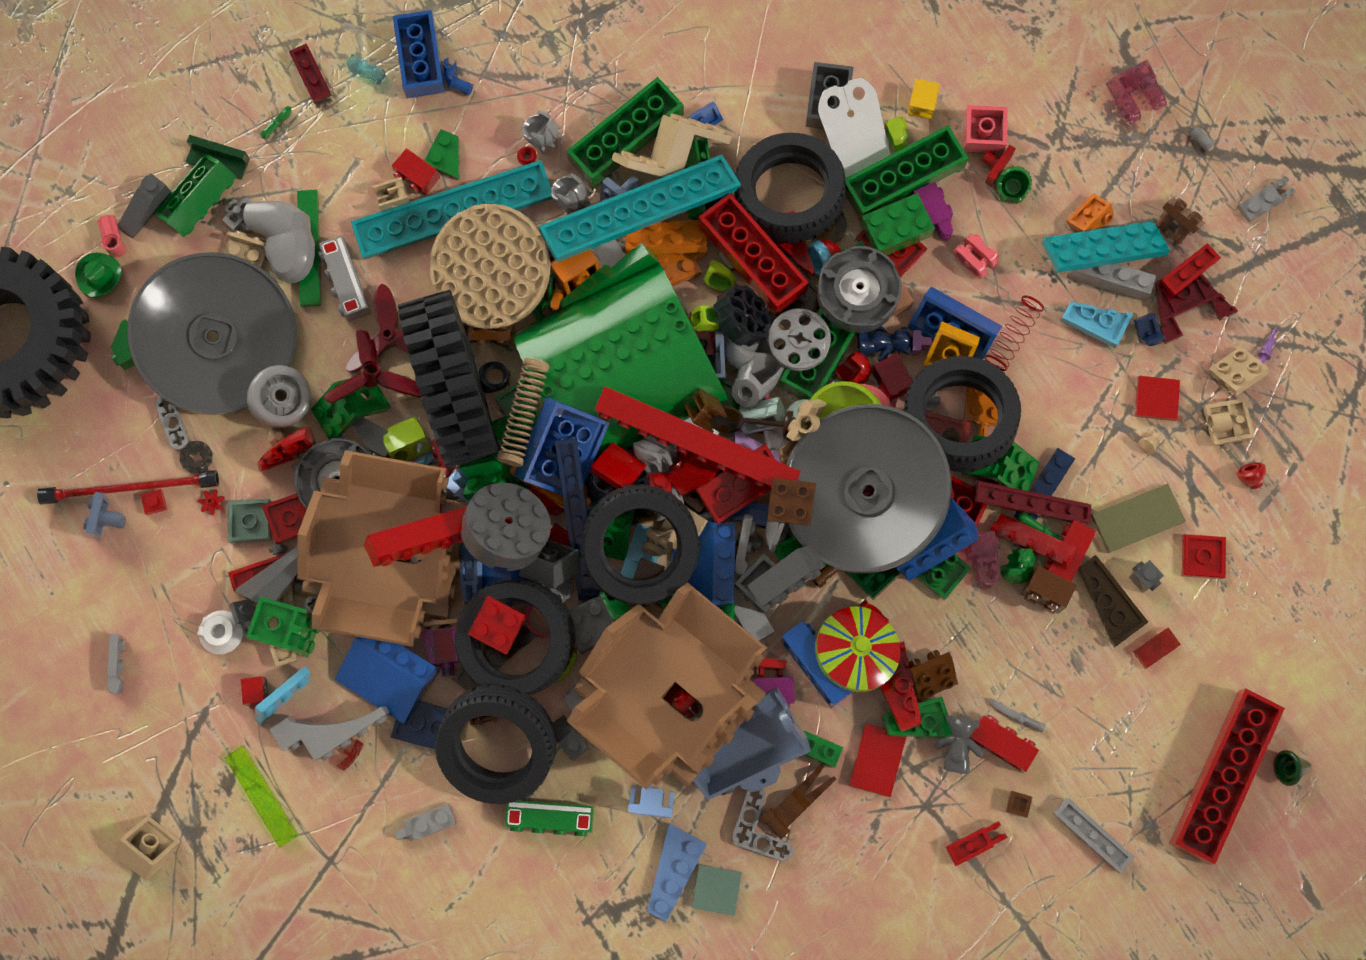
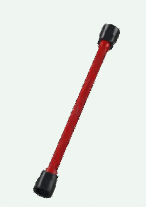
M217 470L199 472V475L180 479L136 482L64 491L62 489L57 490L56 487L39 488L37 490V499L39 504L43 505L58 503V500L63 498L94 495L95 492L109 494L193 484L196 486L201 485V488L218 487L219 475Z

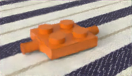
M708 253L656 255L673 287L702 275L697 259L708 255Z
M967 387L963 420L979 425L978 436L986 437L987 427L997 425V408L984 393Z

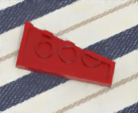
M904 641L900 642V660L895 673L886 683L879 687L901 732L921 725V717Z

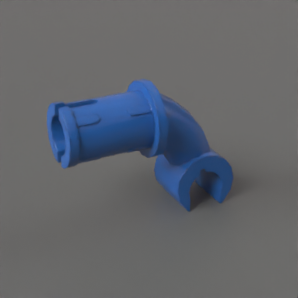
M449 57L443 61V70L450 90L455 89L469 96L474 84L458 78V75L454 76L457 70L456 60L454 65L449 67Z

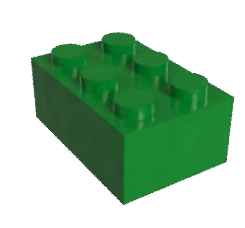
M918 193L863 215L860 223L871 248L879 250L885 255L932 237L935 229Z

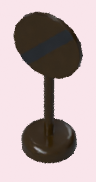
M722 406L727 415L726 418L712 413V418H708L712 428L724 433L736 432L743 427L744 423L783 427V438L791 440L786 436L789 432L788 426L794 418V411H786L784 421L779 422L744 418L739 410L730 406Z

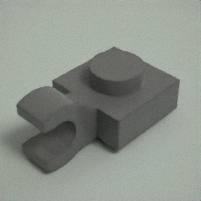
M248 600L232 602L229 607L235 625H242L243 634L246 637L255 612L253 603Z

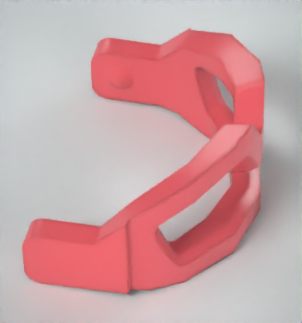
M529 605L525 612V615H527L525 622L528 630L540 638L550 637V632L543 634L531 626L529 617L534 607Z

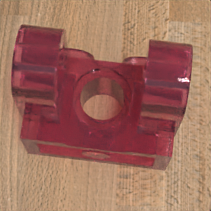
M1148 60L1120 73L1106 83L1116 104L1129 124H1133L1141 119L1140 110L1131 96V92L1141 88L1149 104L1156 111L1167 105L1166 98L1155 79L1156 75Z
M995 531L978 533L979 540L965 547L967 562L972 561L975 583L983 590L991 588L1001 575L998 558L1000 539L998 536H995Z

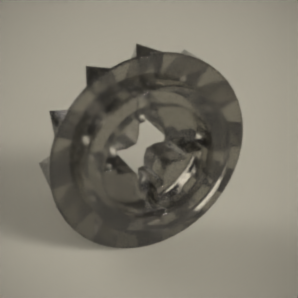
M192 441L181 450L180 463L186 471L199 473L208 470L209 465L213 463V453L206 443ZM199 453L203 460H197L194 463L195 460L189 455L193 456Z

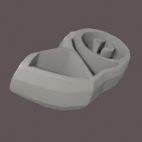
M251 201L247 203L243 213L244 222L250 231L266 238L264 249L274 274L285 283H296L303 280L309 274L315 256V242L311 233L310 217L294 204L288 202Z
M724 334L725 356L731 365L739 369L738 376L732 387V396L736 403L742 407H754L774 389L783 376L784 367L772 356L767 337L748 347L747 345H736L732 342L731 338Z

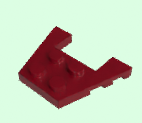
M1200 275L1174 297L1160 283L1162 279L1155 283L1162 334H1165L1164 344L1183 336L1174 317L1210 303L1219 321L1238 312L1234 306H1231L1225 300L1226 298L1221 293H1218L1211 286V283L1203 275Z

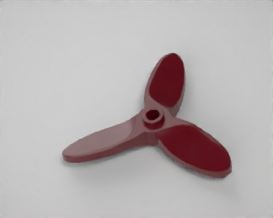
M380 284L375 291L374 298L375 316L380 330L371 339L376 359L379 358L390 347H397L409 354L405 345L403 331L397 329L398 312L394 296L385 284ZM358 351L347 363L346 370L349 373L362 370Z

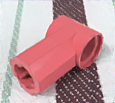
M114 215L101 216L97 222L102 236V246L112 257H120L125 253L126 246L122 242L116 217Z

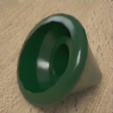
M1290 750L1280 751L1274 759L1275 775L1286 786L1296 785L1311 769L1310 762Z

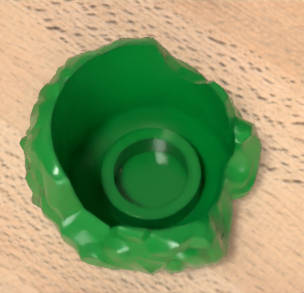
M1012 165L1004 169L996 178V190L1001 201H1012L1014 204L1021 203L1031 190L1032 179L1030 172L1024 167Z
M1013 549L1012 554L1007 556L1008 564L1000 566V575L1010 584L1026 583L1031 578L1035 566L1033 550Z

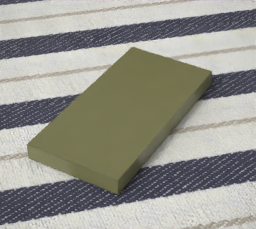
M1169 484L1091 515L1108 553L1186 522Z

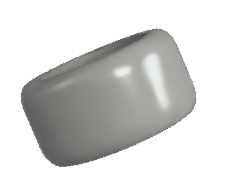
M276 365L263 369L254 377L247 391V404L251 414L258 422L270 428L282 429L295 425L307 414L311 405L312 394L308 381L299 371L288 366ZM282 391L285 394V400L278 401L275 398V392Z

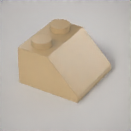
M147 816L119 839L113 855L147 881L164 865L181 841L150 816Z

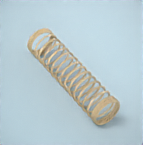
M535 358L523 359V366L521 367L523 372L519 374L521 379H518L520 385L516 386L518 391L514 393L517 398L512 400L515 404L510 406L513 411L509 412L511 417L507 419L510 424L505 426L508 430L503 432L507 437L502 438L504 443L500 447L503 450L498 451L497 460L512 466H523L524 459L519 456L524 457L526 455L518 451L507 450L502 445H510L521 450H527V448L508 443L504 439H512L526 444L529 441L511 437L506 432H513L525 437H531V435L511 430L507 426H516L529 431L533 429L529 426L514 424L509 419H516L528 424H534V422L529 419L515 417L511 413L517 412L527 417H536L535 414L515 410L513 406L538 411L535 407L518 404L514 400L520 399L530 404H540L536 400L522 398L516 394L523 393L533 398H541L536 393L521 391L518 387L523 386L537 392L543 391L539 387L522 384L520 380H526L536 385H545L542 381L524 378L522 374H528L540 379L547 378L539 373L527 372L523 368L526 367L543 373L549 372V364Z

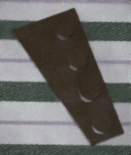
M1097 555L1078 568L1114 648L1148 623V620Z
M521 626L508 654H504L481 642V647L487 661L494 668L498 669L537 636L524 626ZM462 667L452 678L453 681L467 691L478 686V684H474L469 679L468 674L463 671Z

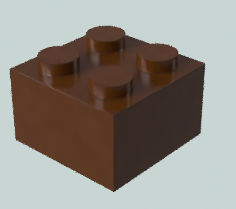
M1038 566L1033 570L1031 578L1026 582L1020 595L1024 596V600L1031 604L1038 603L1044 606L1043 609L1045 611L1055 614V612L1060 613L1067 607L1077 585Z

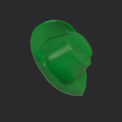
M95 252L87 254L79 260L75 269V278L79 289L84 294L90 297H98L108 294L117 286L122 270L115 258L104 253Z

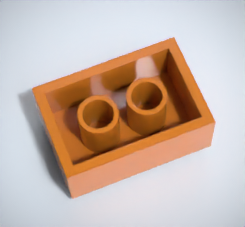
M591 250L560 262H556L554 259L551 263L557 287L564 291L565 297L600 269L598 259Z

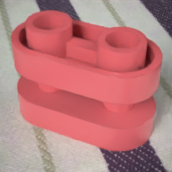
M970 234L964 239L966 247L958 245L953 250L955 258L978 279H982L988 273L986 266L993 268L999 262L997 252L992 248L989 249L984 244L983 239L977 234Z

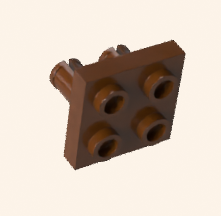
M1172 198L1162 207L1166 212L1155 225L1160 227L1165 222L1160 228L1161 231L1165 232L1176 219L1181 225L1170 238L1174 241L1180 235L1176 243L1181 245L1190 232L1196 233L1205 222L1202 221L1203 217L1198 212H1191L1187 208L1188 205L1180 198Z
M514 324L495 329L471 326L468 331V340H474L475 343H484L486 340H494L495 343H505L507 340H510L514 332Z
M773 478L767 520L811 526L816 483Z
M933 650L935 657L932 652H929L927 655L929 661L921 664L920 659L916 658L914 659L916 665L912 660L909 662L916 695L920 701L958 684L953 658L949 652L940 655L938 650Z

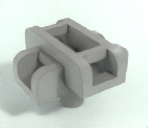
M247 196L240 203L234 198L223 208L227 215L222 221L234 232L238 231L241 227L247 233L250 232L244 224L243 216L246 204L251 202Z

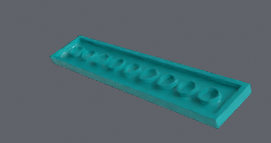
M719 155L539 226V231L556 262H560L733 193L741 187V184L723 155Z
M542 160L353 220L351 224L361 256L365 260L436 237L453 216L472 206L497 204L520 210L551 200L552 191Z

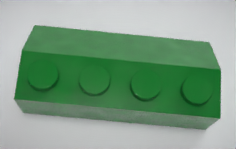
M205 153L155 210L154 214L181 236L185 237L194 230V225L207 215V210L220 200L221 194L225 189H229L233 185L236 176L219 160Z

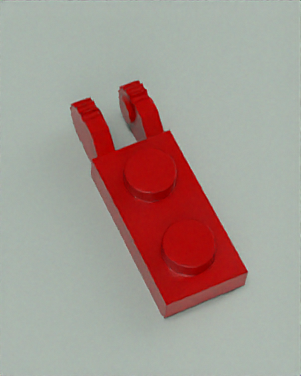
M997 821L986 828L982 827L945 846L954 866L956 867L1008 838L1006 833L1000 834L992 840L989 838L987 833L998 829L1001 826L1000 822Z

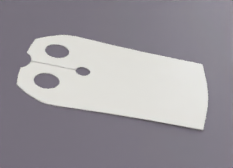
M863 78L848 81L844 87H837L835 85L822 92L818 105L819 116L831 149L835 151L842 162L845 178L891 155L877 93L869 82ZM856 87H862L865 91V96L861 100L853 97V90ZM830 96H837L840 100L839 106L835 109L830 108L827 104ZM849 109L854 111L853 117H848L847 112Z

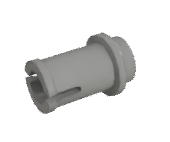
M1196 127L1189 135L1191 137L1190 140H1194L1207 152L1215 141L1202 131L1203 128L1199 129Z

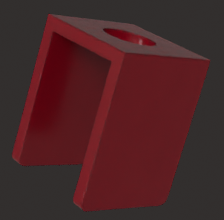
M898 353L874 364L871 371L878 385L880 386L883 382L891 396L899 393L898 397L906 394L913 381Z

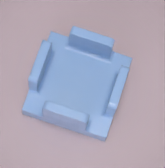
M631 786L628 813L672 818L675 791H670L668 808L663 807L664 792L662 789L648 788L646 790L643 787L640 803L635 804L636 787Z

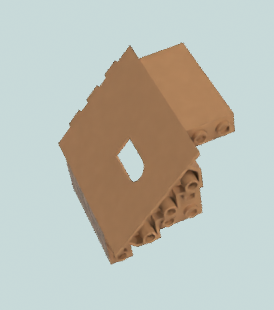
M345 450L340 463V480L323 477L321 491L314 490L298 532V579L304 580L302 594L318 597L312 612V629L413 647L415 638L419 639L421 626L419 624L424 623L425 616L447 620L450 600L454 598L456 586L453 585L456 568L459 569L462 556H459L460 542L454 543L445 549L437 548L432 550L430 553L425 554L422 561L417 564L394 561L392 564L384 567L382 565L373 567L364 548L365 540L369 534L467 507L468 503L447 499V493L444 492V490H447L449 478L445 477L446 468Z
M687 582L676 591L665 609L658 603L647 604L644 608L641 605H636L604 630L579 671L583 678L573 688L585 700L574 708L567 722L646 790L652 784L657 786L663 779V774L667 776L670 772L688 787L704 767L708 769L715 761L714 755L724 744L728 745L735 737L733 733L744 720L747 722L755 713L753 709L767 694L750 680L754 674L753 667H758L765 657L762 654L767 647ZM675 682L703 706V714L698 720L690 721L662 699L663 695Z

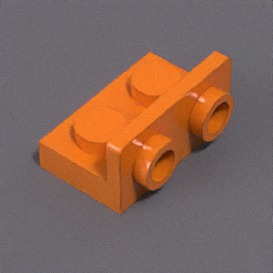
M1093 193L1066 220L1067 225L1078 232L1102 229L1114 217L1112 204Z

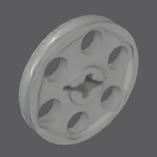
M792 309L782 313L773 322L768 337L769 349L774 359L783 367L795 371L808 370L820 364L826 357L831 342L830 331L826 322L815 312L806 309ZM801 316H808L811 322L804 326L799 323V318ZM781 321H788L791 327L784 331L779 328V323ZM816 330H822L825 333V337L818 340L814 337L813 333ZM801 335L802 340L804 341H801L800 344H797V341L794 338H798V336ZM776 340L784 341L785 347L782 350L774 347L773 344ZM817 349L820 352V356L817 359L810 358L808 355L809 350ZM791 354H797L800 357V361L797 364L789 362L788 357Z

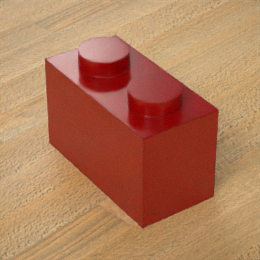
M407 148L392 164L393 175L396 178L402 177L403 182L409 183V187L414 192H421L425 196L440 179L438 170Z

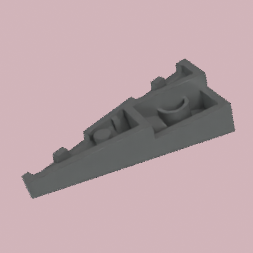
M298 546L239 586L235 592L257 605L259 597L278 601L292 581H295L298 577Z

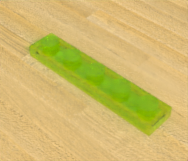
M242 745L224 758L278 847L281 848L297 838L299 834L246 747Z

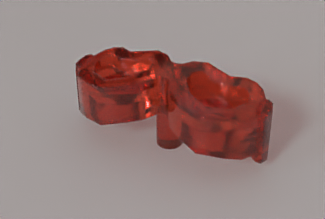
M358 739L355 740L356 742L351 752L347 749L344 750L343 753L347 757L340 764L336 765L341 770L345 771L359 756L364 744Z

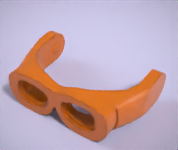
M561 289L553 290L550 306L554 312L563 308L560 301L565 297V293Z

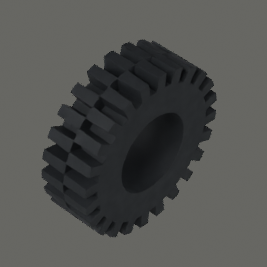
M1 247L0 305L9 303L26 305L30 314V330L23 346L11 357L0 361V418H11V410L22 416L32 414L30 406L32 403L43 409L51 405L47 394L51 391L59 396L64 395L68 389L61 381L65 376L75 381L79 377L80 372L73 366L75 360L86 362L88 352L80 344L81 342H90L91 333L82 325L89 322L88 313L80 307L83 301L72 289V286L42 259L37 260L31 253L23 250L19 255L10 247Z
M449 289L399 304L398 314L401 320L400 324L404 334L405 345L410 355L409 360L415 373V381L421 393L423 407L427 412L430 428L433 430L437 447H439L445 466L450 468L497 454L499 448L488 405L452 292Z

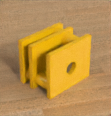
M916 78L907 114L931 120L940 83Z

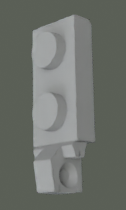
M446 804L404 822L405 828L395 831L397 840L408 836L410 841L418 840L457 823L450 804Z

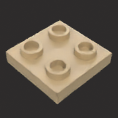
M1242 346L1209 368V374L1217 380L1221 390L1227 394L1232 392L1236 396L1270 374L1269 368Z
M1246 398L1208 404L1203 407L1213 446L1255 438Z
M821 399L802 402L798 408L799 414L797 418L788 426L789 432L786 437L792 441H797L805 433L817 431L820 426L819 417L827 403Z

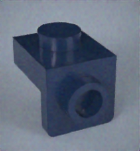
M1149 313L1133 319L1140 343L1155 346L1165 339V334L1160 333L1155 313Z

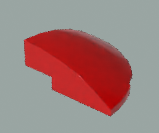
M304 427L285 436L274 444L259 459L257 463L258 470L262 472L299 459L298 453L306 451L316 444L312 429Z

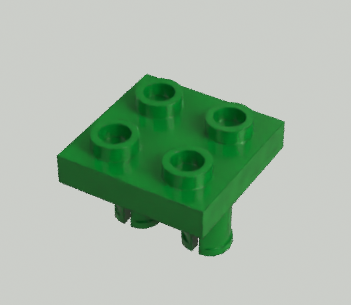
M955 553L916 578L945 601L972 567Z

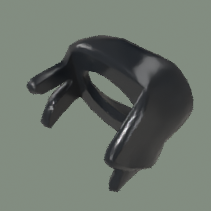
M498 361L484 363L480 367L479 378L485 393H494L504 389L507 385L510 386L509 377L511 374L504 364ZM492 369H498L503 373V380L498 384H492L487 379V374Z

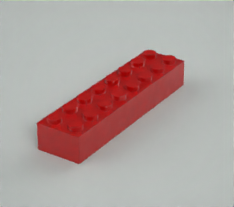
M1246 688L1237 692L1169 845L1208 865L1216 864L1285 710L1284 707Z

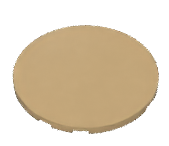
M480 204L457 213L440 230L430 255V278L435 292L439 293L450 289L461 321L478 328H502L524 319L541 301L550 278L551 263L549 250L538 227L521 212L503 205Z

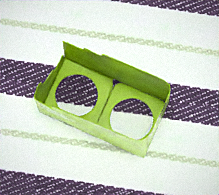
M412 417L388 427V433L383 436V443L391 459L409 461L431 451L417 417Z

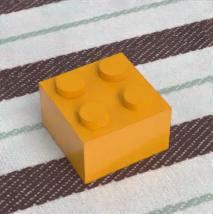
M941 322L923 365L928 366L935 361L946 359L947 357H973L980 337Z

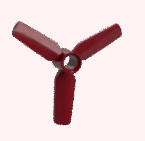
M365 330L356 331L362 373L351 377L324 395L325 401L332 404L364 386L372 388L379 384L383 388L418 398L421 397L416 381L390 371H381V366L376 361L370 335Z

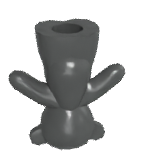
M949 715L946 721L950 724L952 735L937 741L934 747L941 749L950 745L943 766L944 770L968 774L970 773L969 749L977 757L981 758L984 756L983 750L969 738L974 729L980 726V722L966 715Z

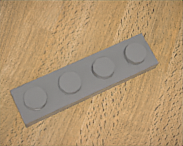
M1066 798L1053 813L1054 816L1118 873H1121L1133 860L1134 856L1069 798Z

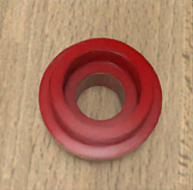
M525 146L518 151L517 159L524 166L536 162L537 154L532 147ZM525 155L531 156L529 159H524Z

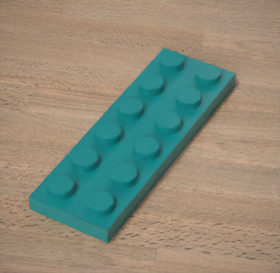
M1154 221L1044 237L1041 243L1057 273L1168 256L1170 251Z

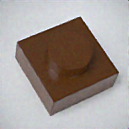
M1010 791L1005 812L1028 818L1033 797Z

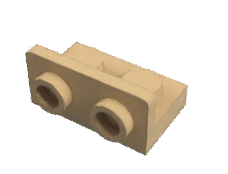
M228 231L227 236L230 239L224 253L243 258L263 269L267 259L264 249L266 241L259 237H254V239L247 237L245 233L235 231V233Z

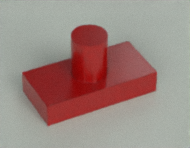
M1009 144L1000 158L989 151L984 154L981 161L993 168L985 181L987 185L993 186L996 178H998L1013 157L1016 150L1015 147Z

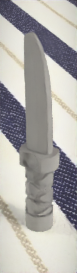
M992 698L989 699L994 708L1017 720V723L1021 725L1024 723L1040 732L1044 731L1045 724L1031 719L1024 712L1020 714Z

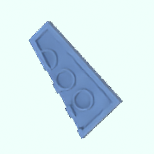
M670 823L647 912L665 922L669 918L707 845L705 842Z

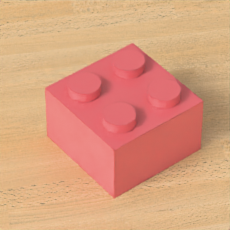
M967 105L964 114L963 150L972 153H986L989 151L993 154H1003L1007 146L1008 107Z

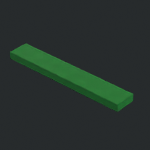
M318 190L297 191V207L310 217L311 233L315 242L313 266L309 274L299 281L300 306H321L320 256L318 253L320 251Z

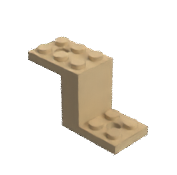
M671 113L670 116H662L650 158L642 155L638 157L630 152L622 151L621 154L614 152L612 160L626 168L665 177L685 168L694 134L730 144L732 136L725 134V129L715 125L704 124L698 120L683 118L680 115Z

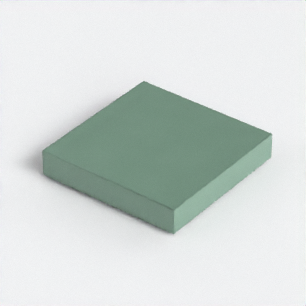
M271 500L228 501V542L271 541V530L262 505L270 503Z
M699 865L692 908L735 916L742 872Z

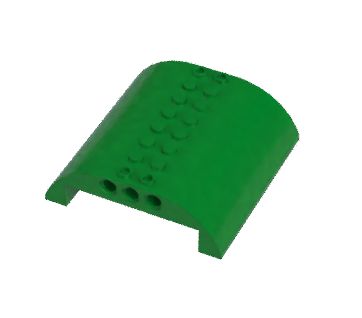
M659 260L658 263L512 333L522 362L524 358H535L548 363L550 366L547 373L526 368L527 372H535L547 377L546 379H540L529 375L531 379L545 383L543 386L533 384L543 389L542 392H537L541 396L542 405L547 396L610 422L594 462L612 442L626 450L632 447L633 443L644 439L643 435L637 433L638 428L630 425L629 429L618 425L619 420L613 417L607 420L598 416L599 411H596L595 407L605 386L682 420L690 418L684 406L685 404L699 410L692 396L695 394L700 397L697 391L698 388L717 397L720 403L728 399Z

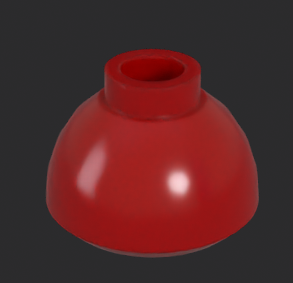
M1260 462L1249 463L1242 466L1236 474L1242 483L1249 485L1251 489H1258L1263 486L1262 481L1266 476V466Z

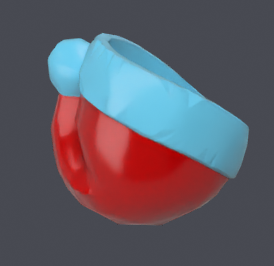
M821 239L809 244L808 252L815 274L820 276L821 270L829 258L835 253L841 252L836 243Z

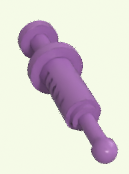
M1273 328L1271 337L1267 338L1263 350L1258 352L1260 361L1263 364L1265 360H1270L1272 357L1270 352L1275 343L1274 336L1278 331L1277 328Z

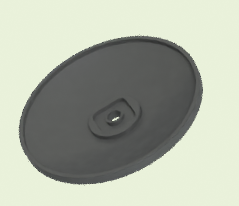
M207 252L191 254L173 260L161 267L148 278L138 291L128 318L127 333L130 354L137 371L145 383L170 404L198 414L224 415L249 408L247 404V391L254 377L263 369L271 366L283 365L290 367L297 343V327L294 312L280 285L257 265L243 258L225 253ZM216 332L219 335V339L211 342L207 339V334Z
M879 404L854 405L825 416L820 420V426L817 431L805 433L799 439L786 464L801 471L797 481L816 483L811 526L789 524L791 531L803 547L811 545L823 563L843 571L874 573L889 570L909 561L925 549L934 539L949 509L952 480L949 463L941 444L934 434L917 418L890 406ZM870 486L874 487V494L866 497L864 495L865 489Z

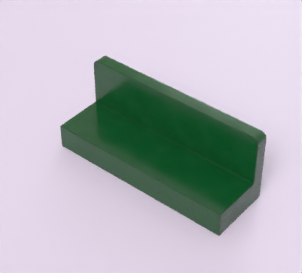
M188 136L187 143L191 149L186 159L187 164L195 166L206 153L219 160L236 176V179L242 180L250 160L245 151L196 136Z

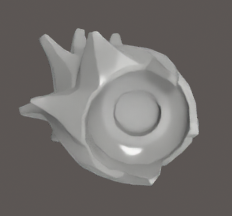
M539 110L538 114L530 116L525 121L521 130L524 133V139L539 148L543 155H545V145L557 150L558 148L554 145V143H557L555 138H564L558 131L562 126L557 125L549 114Z
M572 173L569 174L570 176L558 179L551 189L552 199L560 208L566 211L567 215L570 214V209L579 211L580 207L584 208V203L592 205L587 199V195H591L592 192L587 191L582 180Z
M652 434L649 437L644 436L643 440L633 443L634 453L637 458L642 462L655 465L660 472H662V465L665 466L666 472L669 471V466L672 465L671 457H678L675 453L677 445L669 442L667 446L657 442L658 437Z

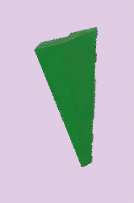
M640 243L614 266L610 267L607 263L564 297L560 301L561 306L566 308L658 263V256L648 246L646 247L643 243Z

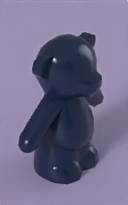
M883 326L875 329L872 333H857L858 352L863 355L881 352L878 356L879 362L886 359L892 349L905 354H910L912 337L907 331V327L903 326L900 330H896L891 334Z

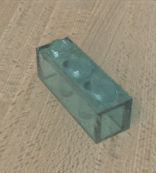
M351 54L346 62L350 72H356L360 77L367 78L374 84L380 85L386 76L384 69L354 54Z

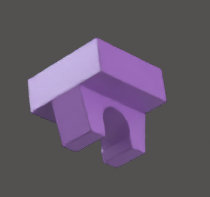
M913 330L911 334L910 356H918L921 350H929V347H931V337H921V331Z

